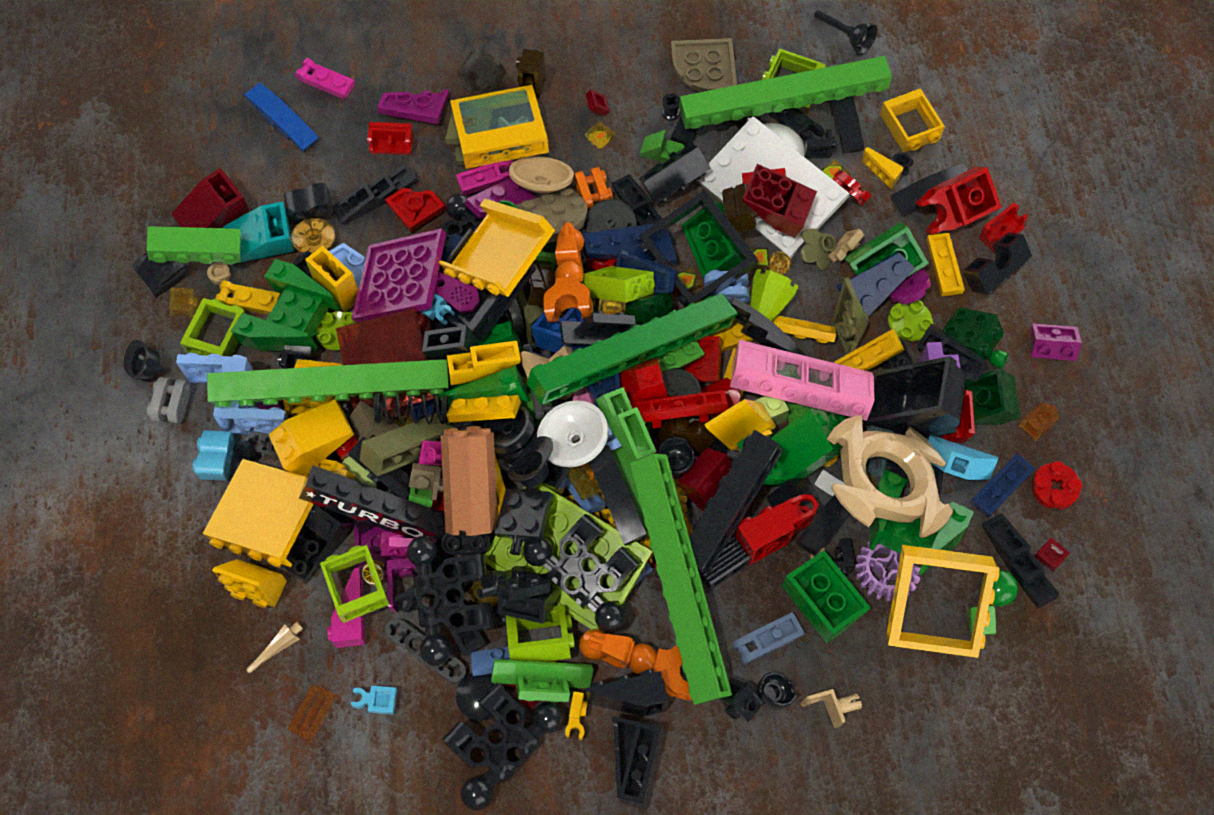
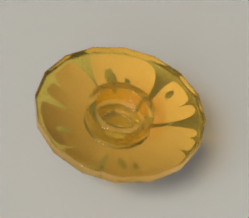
M308 219L296 225L292 231L291 239L294 247L299 251L305 253L309 250L311 253H314L322 245L326 249L331 247L335 241V231L333 226L325 220Z

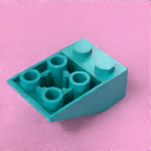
M283 201L262 205L223 226L225 229H240L241 262L294 252L290 222Z

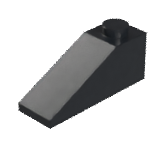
M932 323L917 344L918 348L924 350L926 343L941 342L943 355H958L960 369L965 373L966 377L974 382H977L989 362L959 340Z

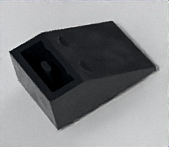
M313 504L286 557L293 564L292 567L281 566L305 584L308 583L321 568L320 563L331 556L343 542L354 522L346 515Z
M653 669L642 671L639 673L640 676L632 678L629 675L619 676L615 678L614 682L606 684L605 681H597L591 683L590 687L586 688V698L589 704L639 717L666 712L668 698L661 671L654 672Z

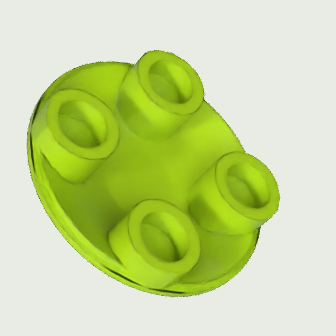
M921 300L909 304H900L898 302L892 307L888 315L890 328L894 329L897 335L906 341L921 340L930 324H934L930 311L923 305Z
M344 311L326 312L315 331L319 333L318 335L316 334L319 344L329 350H342L351 346L360 334L359 323L356 324L351 319L353 313Z

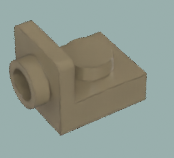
M413 463L409 487L432 491L431 500H436L437 492L443 491V478L440 477L441 468Z

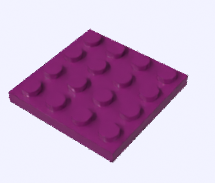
M441 228L369 245L351 319L357 324L431 309L440 267L438 262L442 258L447 233Z

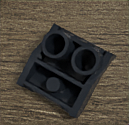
M147 252L132 264V268L156 298L174 287L191 270L188 263H178L176 261L157 263L149 260Z

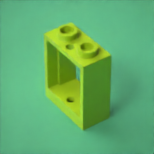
M779 48L777 55L771 57L769 72H764L762 80L775 78L780 67L800 73L825 68L826 64ZM811 104L804 105V107L810 108Z
M609 266L585 273L583 278V284L589 289L591 298L626 303L654 294L653 271Z
M203 298L180 342L182 348L186 353H196L204 356L219 354L232 357L239 341L231 330L242 313L246 314L244 309L237 305H225L217 299L209 300ZM210 312L234 319L220 347L197 340Z
M367 545L352 547L347 553L342 555H331L324 562L320 563L337 614L342 623L390 605ZM367 561L377 591L343 604L332 574Z
M564 605L553 606L544 624L506 616L510 660L547 662L571 658L570 648H575L573 632L568 633L567 631L572 629L571 615H565ZM561 625L562 638L519 643L518 631Z

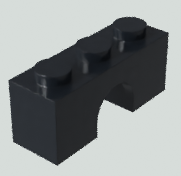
M1008 232L994 243L993 246L996 251L995 262L991 259L977 258L963 269L972 292L992 293L1000 283L1007 280L1013 272L1025 265V262L1032 257L1024 234Z

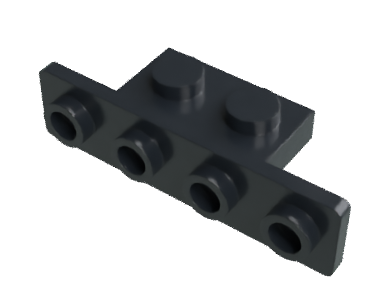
M596 311L591 313L583 322L562 321L560 323L562 344L591 346L598 340H606L618 332L623 333L636 326L635 316L625 315L623 312L605 314L603 311Z
M362 437L348 452V455L369 473L367 477L377 486L381 483L387 488L385 492L408 500L410 476L401 468L376 476L360 461L362 441L367 440L365 437Z

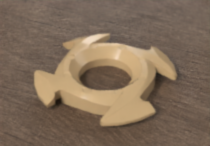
M861 415L845 419L834 427L826 440L843 446L841 449V461L845 485L834 483L831 486V490L854 518L868 528L875 517L897 522H913L915 519L920 518L919 536L921 538L936 533L948 522L953 510L949 503L944 505L940 501L935 474L930 464L932 462L944 467L946 462L924 436L910 426L905 433L906 435L882 431L863 432ZM872 457H885L897 463L909 478V495L903 498H893L877 490L867 476V460Z

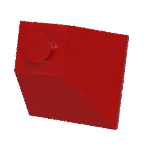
M658 358L619 373L620 388L624 387L630 402L668 397Z

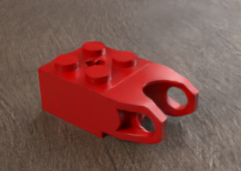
M973 167L929 189L915 202L917 206L923 207L932 204L936 208V219L925 229L927 234H935L943 230H955L1002 208L988 167Z
M803 494L775 507L768 506L760 512V515L753 519L752 517H747L739 523L735 539L747 555H749V566L789 545L792 537L804 531L810 525L819 506L813 495ZM803 500H808L812 503L813 509L810 510L809 506H799V503Z

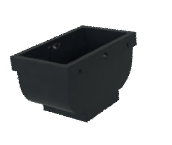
M947 356L873 372L875 400L867 421L864 420L865 425L870 428H878L884 432L906 435L905 433L910 426L924 437L956 432L961 418L966 375L957 366V361L954 358Z

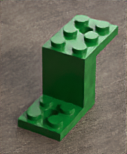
M809 409L770 438L779 443L784 450L764 484L782 485L789 479L805 478L836 455H841L843 446L839 443L833 444L826 439L834 427L848 419V417L829 411ZM745 438L737 443L740 451L743 449Z

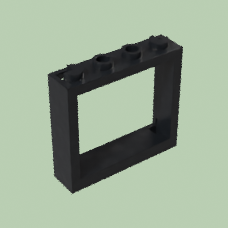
M706 190L639 235L641 242L639 246L645 255L650 254L653 262L671 268L651 240L702 206L743 260L693 296L679 277L675 275L674 288L679 294L677 296L678 300L684 307L691 303L701 302L708 296H715L758 266L757 257Z

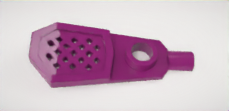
M438 272L435 292L460 313L474 312L481 303L477 287L470 284L466 285L460 280ZM441 282H445L442 287H438Z

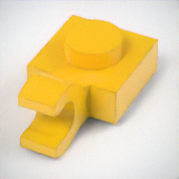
M573 692L569 723L565 729L566 738L570 737V732L573 729L579 730V740L584 738V727L580 724L581 716L586 717L588 702L584 701V693Z

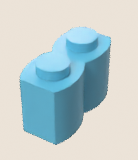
M204 430L202 436L198 438L197 449L199 453L193 461V471L200 480H228L233 447L236 441L232 432Z

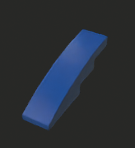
M261 82L244 94L245 98L272 127L275 126L287 140L290 139L302 153L318 141L319 137L310 127Z

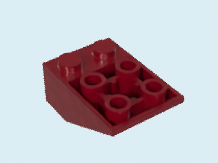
M757 163L742 201L775 230L796 238L804 227L817 191Z
M220 168L203 178L171 215L180 227L223 228V226L249 212V208L242 194Z
M710 448L705 449L694 462V466L689 472L684 474L678 481L687 497L703 513L706 510L705 505L709 498L714 497L719 481L731 469V461L727 454ZM754 498L753 502L751 503L750 507L748 508V510H749V509L751 508V506L756 502L755 498Z

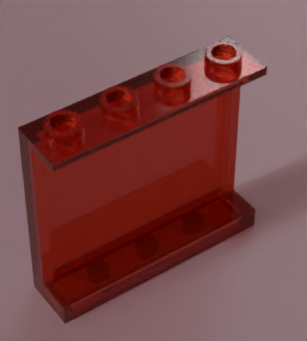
M413 308L336 328L343 364L359 365L429 361L430 359L422 352L425 335L424 327L427 326L424 313ZM421 392V396L412 397V404L421 403L422 394L425 395V402L434 400L435 395H430V392ZM407 393L398 394L400 408L408 406L409 397H407ZM351 396L353 410L360 401L374 409V398L362 400L359 399V396ZM386 398L387 411L394 410L396 398Z

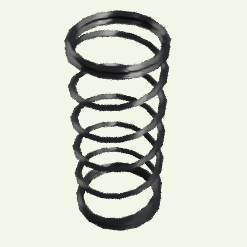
M376 393L374 397V422L376 424L381 422L383 410L385 409L386 419L389 424H392L396 415V409L398 408L399 419L402 424H405L409 408H411L413 422L418 424L421 418L422 407H424L426 422L431 424L436 406L439 422L446 425L448 422L446 417L448 412V395H442L440 417L438 395L435 394L432 416L429 422L426 412L425 395L422 394L419 416L416 422L413 412L412 395L409 394L406 417L403 422L400 412L399 395L396 394L394 413L390 422L387 413L385 393L383 394L382 400L381 394Z

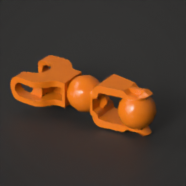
M566 222L556 239L555 255L558 265L555 271L556 281L554 286L549 288L544 294V313L548 323L558 322L560 314L569 308L578 309L581 312V319H586L593 313L590 291L587 286L582 284L584 270L580 251L584 246V237L570 222Z
M590 629L582 634L579 640V648L586 658L601 660L617 669H627L629 666L637 674L653 669L654 672L661 671L667 695L689 701L693 700L689 694L688 682L683 680L680 675V666H682L683 661L677 645L669 650L659 648L656 652L648 644L640 643L634 645L635 641L632 638L606 634L600 629Z

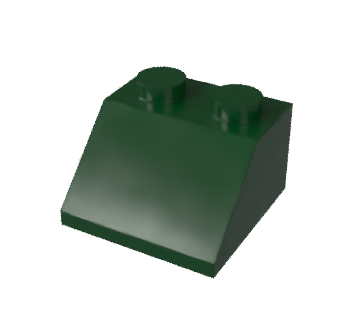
M998 368L981 374L977 382L971 379L966 380L965 391H972L974 425H1001L1020 418L1014 375Z

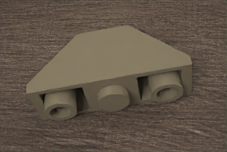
M362 401L359 402L349 417L358 440L362 437L369 439L400 427L394 422L389 424L383 415L381 422L376 424L374 422V409Z

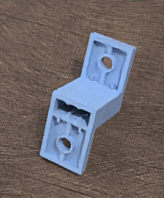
M187 353L186 355L178 354L176 361L190 383H207V373L254 371L247 357L241 355L227 357L219 354L204 356L196 353ZM230 403L228 408H214L213 413L222 431H230L233 435H249L252 432L269 434L281 423L289 419L285 410L273 407L267 410L253 406L242 407L239 406V403Z

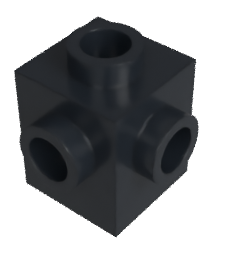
M731 678L729 685L732 695L719 700L726 707L725 712L734 720L740 718L749 722L763 702L756 695L758 691L752 685Z

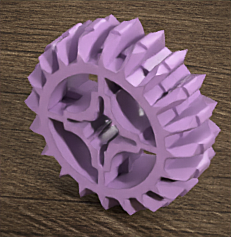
M868 542L867 548L862 547L860 551L862 555H858L856 558L858 564L855 565V570L859 572L856 575V579L864 580L860 586L861 588L869 587L868 595L875 592L877 593L876 600H880L883 595L886 602H889L893 596L895 585H887L890 580H896L899 565L897 558L900 559V554L879 543L876 544L872 551L870 550V542ZM878 554H889V556L884 559L877 557V559L872 558ZM889 562H891L889 566L891 568V572H889L887 577H885L887 572L885 571L886 566ZM913 563L908 596L910 594L909 591L913 592L916 589L915 584H918L920 581L918 576L920 567H917L919 564ZM870 568L879 576V581L872 575Z

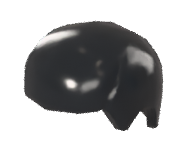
M674 436L665 439L660 444L658 454L667 455L672 476L686 474L694 466V450L685 438Z
M767 673L758 682L757 694L766 708L774 711L785 709L797 697V694H794L793 691L794 683L787 680L780 673Z

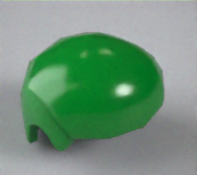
M999 570L998 581H994L992 588L995 592L993 605L1002 607L1015 601L1018 594V585L1011 573ZM982 578V580H981V582H980V592H981V587H982L983 578Z

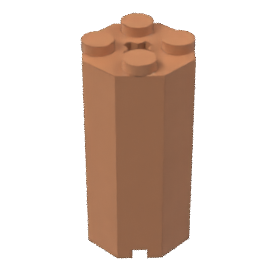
M481 426L466 427V431H458L457 428L444 429V434L441 435L445 532L451 535H459V530L466 532L467 536L492 533L496 529L498 521L494 433L491 432L490 428H481Z

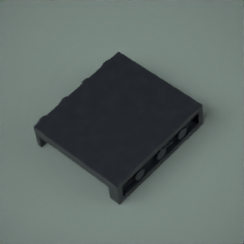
M471 229L461 238L445 262L452 264L474 232ZM533 264L530 265L509 297L501 294L496 296L485 288L483 290L478 289L481 303L474 312L460 313L447 303L446 305H449L455 314L446 313L443 318L454 327L467 325L479 340L483 342L535 272L536 268ZM441 266L439 268V272L444 274L443 271L445 269ZM441 282L438 287H442L445 282Z

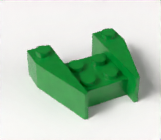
M275 259L264 276L274 291L282 293L266 320L242 313L231 332L241 345L258 351H283L284 345L312 347V350L316 351L318 347L310 336L317 330L329 308L338 311L341 308L329 291L294 264Z
M510 321L497 324L483 342L479 340L478 346L517 341L519 353L522 352L520 338ZM516 365L475 381L453 385L454 389L438 394L441 401L443 394L448 395V410L452 401L457 399L519 395L521 403L529 400L527 385Z
M885 470L876 489L887 496L899 498L907 479ZM951 501L950 507L953 512L948 522L936 533L925 538L919 536L920 518L915 519L913 522H897L875 517L869 527L870 550L873 551L876 544L879 543L899 554L901 553L902 545L951 551L960 542L974 511ZM922 564L919 574L922 575L932 566Z

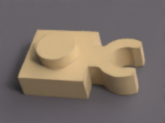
M860 229L847 231L836 243L835 249L829 253L828 257L833 263L837 259L842 261L848 251L855 250L860 245L859 241L864 236Z

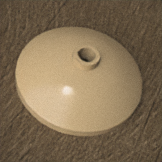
M547 157L522 158L513 162L509 168V176L518 186L539 194L552 193L566 188L572 183L574 176L570 166L559 160Z

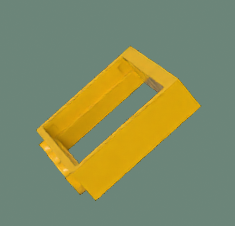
M902 545L886 631L888 646L978 658L980 649H983L985 646L984 627H988L990 622L988 607L989 604L994 602L995 592L992 589L994 581L997 582L999 578V567H996L993 557ZM913 563L984 573L971 641L901 632Z

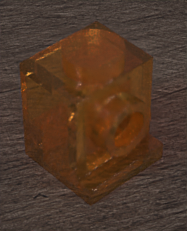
M1042 402L1024 417L1019 426L1037 441L1057 423L1060 418L1058 410L1052 404L1046 405Z

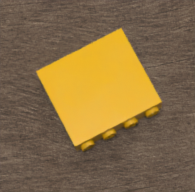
M484 199L480 207L487 213L486 217L452 264L441 260L438 263L445 269L443 271L445 275L454 279L458 278L466 285L472 283L480 290L485 288L496 296L501 294L509 297L555 230L541 215Z
M242 459L203 532L210 540L209 544L218 549H222L223 546L227 547L228 550L237 555L246 553L256 561L265 559L275 567L280 568L281 565L292 567L293 564L286 557L313 506V503L299 499L306 477Z

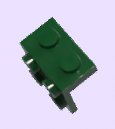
M671 292L658 293L626 303L621 302L622 312L625 315L635 316V325L646 324L653 318H661L673 311Z
M962 307L956 309L943 328L945 332L952 335L985 360L990 357L992 350L1004 334L996 314Z

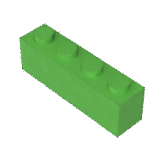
M148 226V258L157 263H164L166 261H176L178 263L195 261L203 264H210L212 262H222L224 264L241 263L240 229Z

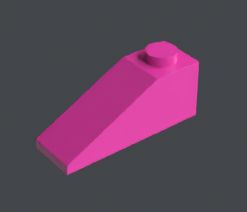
M354 568L341 595L343 604L364 596L363 576L360 568ZM335 608L331 617V626L327 627L328 640L332 641L336 648L366 645L365 615L342 623Z

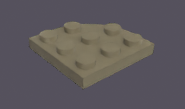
M732 38L671 41L674 72L687 87L697 92H702L704 89L714 90L737 85Z
M571 187L550 194H544L541 197L516 205L521 210L543 216L554 228L555 231L546 244L556 241L564 223L570 222L579 231L584 226V221L588 216L586 202Z

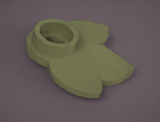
M811 228L803 231L801 237L805 245L800 251L801 260L805 263L816 262V266L820 271L826 269L831 262L828 255L836 247L835 238L828 233L821 234L817 229Z

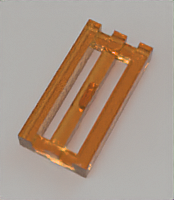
M312 684L288 730L312 741L336 696ZM318 692L319 695L311 707L301 728L298 729L297 726L299 722L301 721L315 693ZM326 696L327 698L325 699V701H324V703H323L321 709L319 710V712H318V714H317L315 720L313 721V723H312V725H311L309 731L306 733V730H307V728H308L310 722L312 721V719H313V717H314L316 711L318 710V708H319L321 702L323 701L324 697Z

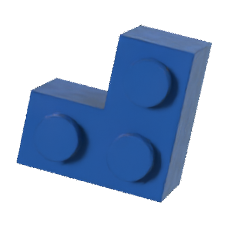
M570 308L563 318L559 317L558 322L551 323L547 322L543 312L531 327L536 346L554 353L559 351L564 346L561 339L560 323L562 321L583 322L585 319H581V312L576 308Z

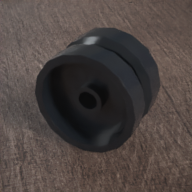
M520 404L515 418L486 420L483 428H490L491 432L494 433L495 454L506 464L512 465L527 443L537 438L540 424Z

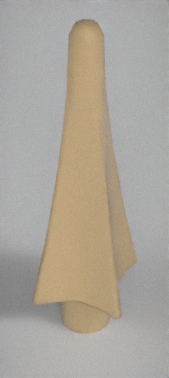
M295 622L291 627L285 624L266 649L247 668V672L251 673L272 656L300 640L296 635L303 627L298 622Z

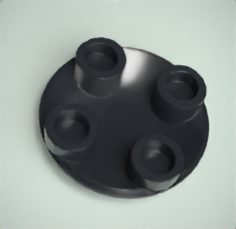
M471 673L458 685L456 691L458 708L472 721H484L492 718L478 703L484 694L495 684L491 682L492 673L473 676V673ZM498 684L499 686H501V687L505 690V687H504L503 684Z

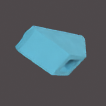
M933 435L929 436L928 441L936 448L946 462L944 467L932 464L943 472L967 480L991 479L998 457Z

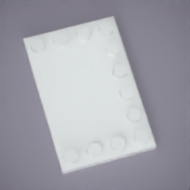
M752 117L709 162L708 165L711 169L706 171L707 174L696 181L723 203L722 191L742 184V173L753 172L758 163L768 169L785 168L786 177L816 190L817 193L804 227L796 238L775 230L760 216L755 218L756 228L753 229L791 259L805 244L801 233L811 228L818 230L849 197V193L755 117Z

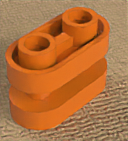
M599 167L591 168L590 176L586 177L583 171L574 173L573 177L577 193L586 202L587 211L590 210L594 202L613 199L610 187L607 188L605 184L607 179L604 170H600ZM589 184L593 185V188L595 190L594 194L590 193L588 187Z

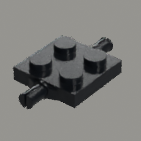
M536 487L533 490H528L527 488L505 490L494 534L497 537L513 540L510 554L519 556L523 542L529 540L543 541L553 500L551 492L537 491Z
M514 566L511 570L492 571L489 575L481 576V586L484 588H479L477 594L481 599L497 596L511 602L550 592L552 580L547 576L549 572L538 575L528 571L526 567Z

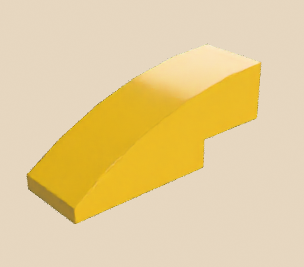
M517 341L470 347L469 353L447 355L451 385L475 381L521 363Z

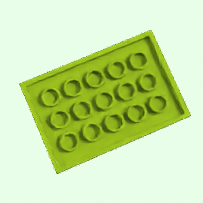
M541 483L538 484L536 487L537 491H549L553 494L544 537L551 542L553 555L558 560L561 559L559 541L583 515L587 514L605 530L591 548V553L598 556L603 564L622 546L641 562L639 568L618 592L600 593L598 595L604 602L613 601L623 606L650 560L653 551L638 541L625 546L618 529ZM495 536L484 555L485 563L496 570L506 571L511 570L514 566H523L528 571L538 575L549 572L544 566L536 567L527 563L523 556L525 542L522 543L519 556L510 554L513 542L510 538ZM571 542L567 546V553L570 556L577 552L578 547L575 542ZM588 559L585 562L586 571L591 572L595 569L596 563L594 559ZM606 575L603 579V586L608 589L614 584L612 575ZM572 577L568 583L572 591L579 587V580L576 577ZM552 581L551 587L559 588V596L554 606L564 605L566 614L571 615L572 618L590 629H599L595 622V613L589 607L582 609Z

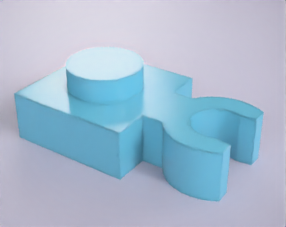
M436 293L433 296L431 309L420 311L431 320H434L436 317L445 325L448 322L443 318L446 313L455 314L453 309L446 305L447 302Z
M371 686L370 693H366L362 688L353 689L354 694L362 695V699L359 702H351L353 708L361 709L368 705L369 713L394 715L397 688Z

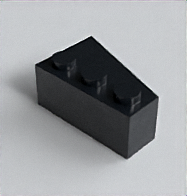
M685 141L683 143L684 148L677 154L675 151L671 152L668 155L670 159L662 164H656L639 178L649 197L656 204L666 202L670 199L671 194L686 189L689 182L694 179H701L707 174L706 171L711 169L699 147L692 142Z
M612 716L616 756L617 798L622 804L647 810L665 733L662 727Z

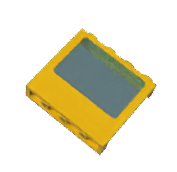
M532 85L450 101L466 169L549 153L547 134ZM466 117H473L475 119V123L471 126H465L462 121ZM468 118L465 120V123H472L473 120Z

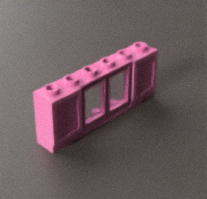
M743 340L738 341L733 358L730 387L849 417L861 415L862 420L867 421L875 400L874 376L872 372Z

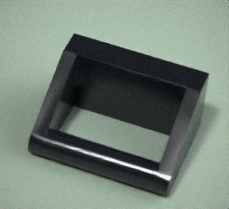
M550 586V592L541 594L545 596L536 595L511 602L498 597V614L544 624L559 596V588Z

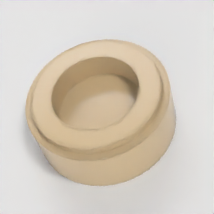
M216 262L208 268L207 275L213 284L220 285L223 280L229 281L231 271L226 264Z

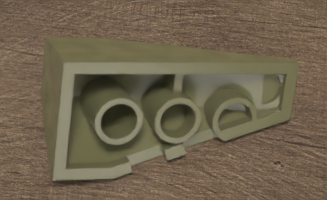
M849 277L844 278L831 321L832 325L836 327V334L845 355L858 348L869 324L867 313L863 312Z

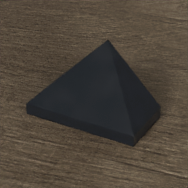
M547 460L549 475L541 484L562 495L570 468L555 465Z

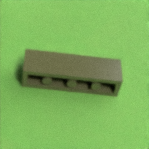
M434 414L431 424H428L426 419L423 418L418 424L413 422L362 441L360 461L376 476L382 475L419 460L423 440L441 442V435L444 434V429L454 427L449 422L446 425L441 424L438 414Z

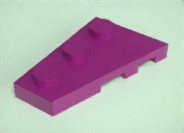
M449 89L442 90V93H431L430 90L423 91V94H411L410 92L383 93L377 107L378 114L439 124L450 96Z
M509 178L467 198L465 206L480 219L485 218L487 215L480 207L484 199L494 202L505 200L518 205L536 197Z

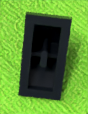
M796 478L786 481L768 495L766 499L770 506L775 507L799 495H813L816 500L819 499V496L808 478ZM803 500L799 503V506H805L811 502Z

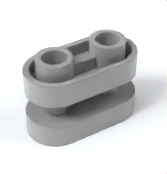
M159 377L154 382L153 397L147 405V415L150 416L151 420L163 421L167 415L170 423L180 424L183 421L191 391L189 380L177 379L173 385L171 378Z

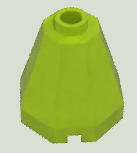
M757 269L751 284L750 306L773 322L793 299L798 285L794 284L792 287L790 285L792 280L774 271L766 270L765 274L760 273L762 269Z

